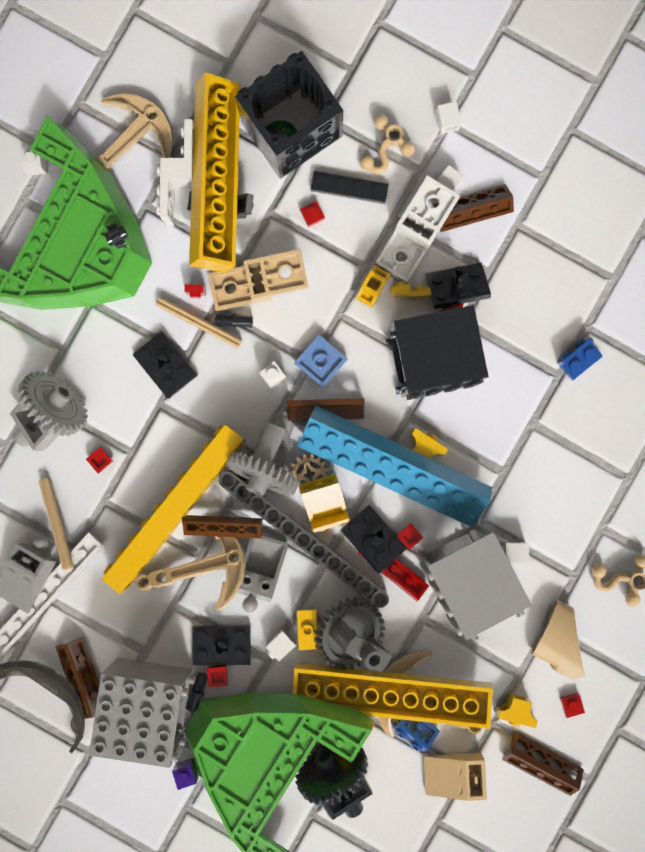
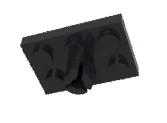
M482 262L426 273L428 288L430 287L431 300L434 309L491 298Z
M163 331L132 354L167 399L173 397L198 377L197 373Z
M370 505L341 529V532L378 574L407 549Z
M194 625L193 665H251V625Z

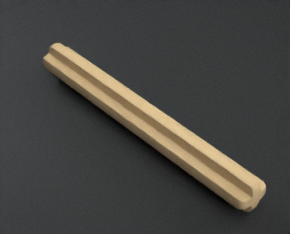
M163 297L157 299V307L235 348L240 347L242 343L241 338Z
M42 478L39 480V486L63 570H69L74 565L51 481L49 478Z

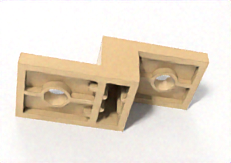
M301 249L243 261L244 266L232 268L226 273H208L216 312L272 300L271 296L309 288ZM283 268H289L291 275L284 278L280 275V271ZM228 284L236 286L234 293L229 294L226 292L225 288Z

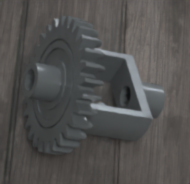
M353 597L352 601L346 598L345 604L339 600L338 607L332 604V611L325 610L327 617L320 616L323 623L316 624L319 630L314 631L317 635L314 638L316 642L315 648L318 650L317 653L325 663H328L331 667L335 666L337 669L342 667L344 670H347L348 665L351 669H354L355 663L361 667L362 662L368 669L382 672L392 657L382 646L383 642L379 639L385 637L382 631L386 630L383 625L385 621L382 618V614L369 601L366 602L363 598L358 600L356 597Z

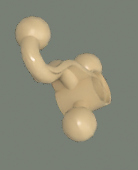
M379 114L374 119V126L386 132V139L378 149L381 165L375 166L374 159L369 155L363 156L359 162L363 170H369L373 174H382L387 170L389 160L386 149L389 146L395 147L399 145L400 152L405 157H410L415 152L414 144L403 140L402 128L395 124L390 126L388 118L383 114ZM392 132H397L400 136L397 139H391L389 135Z
M639 554L634 558L635 571H631L628 574L617 573L607 584L601 582V578L607 573L606 567L601 563L594 564L591 568L595 587L600 591L607 592L612 590L619 581H626L631 587V591L625 596L626 604L631 607L639 605L641 602L640 595L638 594L639 590L645 589V574H643L645 555ZM639 575L641 582L639 585H634L633 579Z

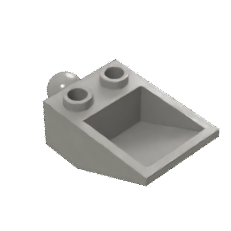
M37 536L33 540V547L26 543L15 542L5 559L0 580V597L25 613L30 612L57 562L41 552L47 549L49 541L45 536Z
M262 536L261 539L250 538L245 553L246 565L243 580L246 578L251 582L245 584L242 581L237 592L248 596L242 603V607L246 612H254L257 609L258 602L256 598L271 603L289 545L288 543ZM262 585H269V589L264 590Z

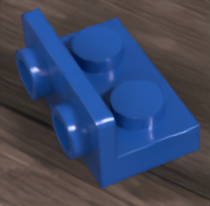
M592 337L588 339L582 338L575 344L577 348L572 352L568 350L560 356L562 360L558 362V365L572 381L603 357L592 343L594 341Z
M399 719L392 726L399 737L402 739L406 738L411 743L410 746L419 752L429 750L440 732L430 722Z

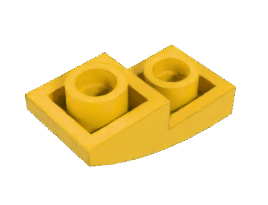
M404 282L393 284L394 287L390 288L391 295L405 299L430 298L432 295L430 287L418 286L413 288L414 291H411L410 284H405Z

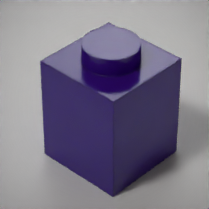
M193 758L176 763L172 770L177 790L197 784L199 774Z

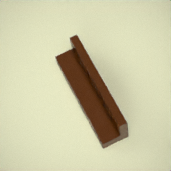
M503 184L460 196L442 225L440 232L514 212L512 193L507 185ZM500 192H504V193H505V194H502V195H496L497 193H500ZM439 203L433 204V208L437 207Z
M364 398L288 400V420H309L315 406L344 419H364Z
M186 515L182 517L184 535L261 539L263 519Z
M84 637L55 646L66 679L71 683V685L69 683L68 685L80 719L95 717L100 684Z
M517 733L513 735L510 748L503 753V761L569 796L580 790L583 768ZM517 741L524 745L526 751L522 752L516 749ZM533 751L539 752L543 760H537ZM550 761H556L560 770L554 769ZM568 769L577 772L576 780L570 777Z

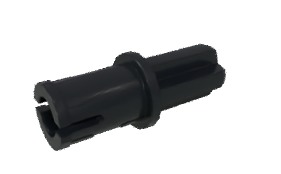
M236 313L234 315L216 314L215 325L232 326L233 329L235 327L253 328V316H238Z
M199 672L197 674L185 707L188 711L195 712L201 697L205 695L204 689L208 680L206 673Z

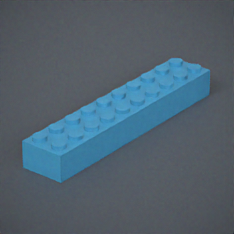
M315 406L297 446L472 528L490 502L493 487L318 406Z

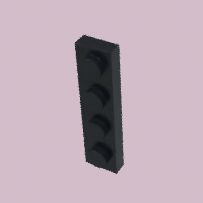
M314 171L311 192L385 204L389 184Z

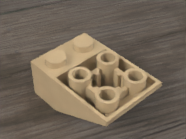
M482 753L424 755L426 795L465 801L487 800L485 759Z

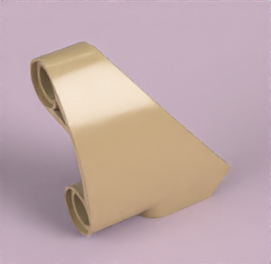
M556 600L550 612L549 623L541 639L536 641L531 654L550 663L551 668L556 672L575 680L585 677L578 642L575 611L573 607Z

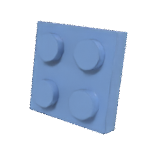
M318 334L294 364L324 388L348 359Z

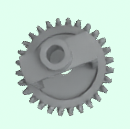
M36 371L35 374L31 372L29 375H26L17 390L19 393L17 397L21 400L10 413L18 426L12 435L14 441L23 447L30 445L33 451H43L59 435L64 436L66 434L70 436L71 434H76L84 427L88 418L86 414L88 410L84 408L86 404L80 402L82 397L76 396L78 392L72 391L71 385L66 386L65 380L60 382L58 376L54 379L52 373L47 376L44 371L41 374L39 371ZM39 420L41 421L40 428L45 425L48 427L44 434L36 423Z
M277 417L274 424L268 423L254 455H250L249 458H247V453L242 455L241 452H235L230 455L226 465L233 473L243 477L244 480H248L246 486L248 491L260 496H264L267 489L289 496L295 494L298 480L292 474L287 475L288 471L281 473L284 462L292 447L289 437L295 425L291 421Z

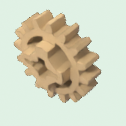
M304 454L303 460L297 457L298 463L291 464L294 470H290L289 473L296 477L299 487L301 484L299 481H311L308 477L304 476L307 473V465L311 472H315V475L312 476V481L316 480L319 475H323L322 478L329 476L326 475V472L330 468H324L327 462L321 463V457L319 456L317 459H314L313 454L310 455V458H307L306 454ZM310 461L317 463L321 468L315 469L311 466ZM303 463L304 469L302 473L297 474L299 466Z

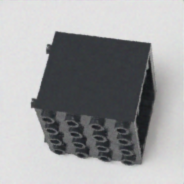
M303 51L291 54L287 61L272 67L265 76L257 77L252 85L241 88L235 96L242 125L280 179L342 137L344 110ZM299 89L301 91V98L306 99L309 97V102L311 104L314 102V106L319 109L320 117L289 138L287 135L280 137L268 132L257 120L260 116L263 119L264 113L287 97L291 100L292 94Z
M474 305L395 320L388 330L390 339H386V345L392 348L399 387H395V390H399L396 391V394H401L402 398L406 397L407 400H412L424 395V393L427 397L442 391L444 393L456 391L461 387L463 389L472 388L484 383V379L489 377Z

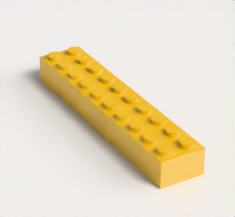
M205 72L196 82L189 266L226 273L235 267L240 115L235 96L240 90V83Z
M220 425L213 434L216 437L212 441L206 442L201 449L203 453L198 457H194L189 464L191 468L178 477L177 481L179 483L166 492L164 495L166 499L154 507L152 510L154 514L149 518L147 517L140 525L142 529L130 537L128 540L129 546H126L124 549L122 548L115 556L117 561H114L112 564L110 563L103 571L105 576L101 580L119 594L131 586L182 522V517L190 512L226 467L230 455L238 452L247 439L229 425H224V427Z
M297 663L294 668L292 694H299L356 709L366 716L490 729L493 687L490 682L351 668L344 670L342 667L337 669L331 666Z

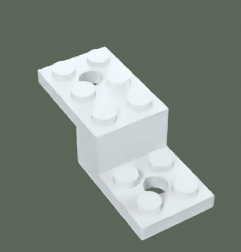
M184 119V126H181V136L184 138V145H181V157L184 158H161L160 165L158 164L157 166L158 177H160V184H157V194L160 196V203H157V214L160 215L161 220L167 226H174L175 188H192L194 122L192 119Z
M426 176L396 225L394 233L375 262V265L407 284L460 198V195L431 177ZM434 198L438 201L439 205L432 208L429 206L428 200ZM397 253H404L406 260L398 262L396 260Z

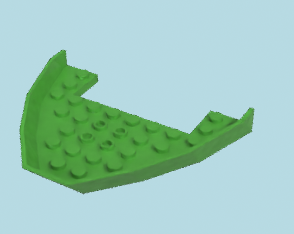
M47 115L29 150L60 167L63 171L11 270L8 272L0 267V302L46 310L91 307L134 297L152 265L138 222L113 176L69 129ZM113 223L117 224V226L123 225L129 237L125 240L127 245L119 249L115 245L111 247L104 236V233L108 231L106 227Z
M243 693L202 699L184 732L203 785L231 840L240 851L290 852L261 833V830L317 741L352 763L371 733L374 720L356 709L299 694Z

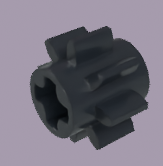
M113 223L106 227L108 231L104 233V236L111 247L115 245L119 249L127 245L125 240L129 237L123 225L117 226V224Z

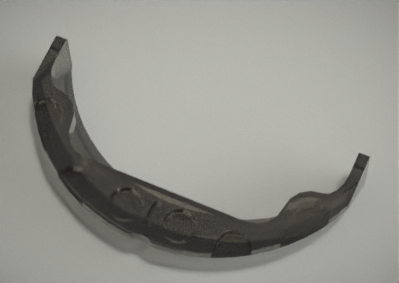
M22 660L0 664V679L7 676L29 677L67 703L73 716L70 726L76 734L75 743L69 750L72 754L84 737L85 717L81 700L71 683L53 668L38 662Z

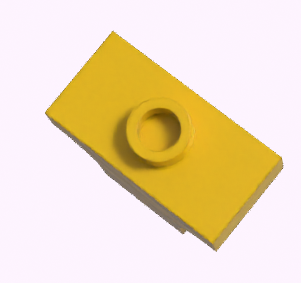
M374 265L355 299L372 308L391 274Z
M414 428L410 434L414 439L412 450L430 459L436 454L444 456L448 450L437 442V437L429 432L426 435L417 428Z
M316 609L297 610L299 650L316 649L314 638L317 635L314 631L318 630L316 625L317 611Z
M510 693L508 701L504 705L496 706V716L499 719L509 721L508 723L520 727L521 724L536 728L538 722L535 716L531 714L532 702L529 698Z

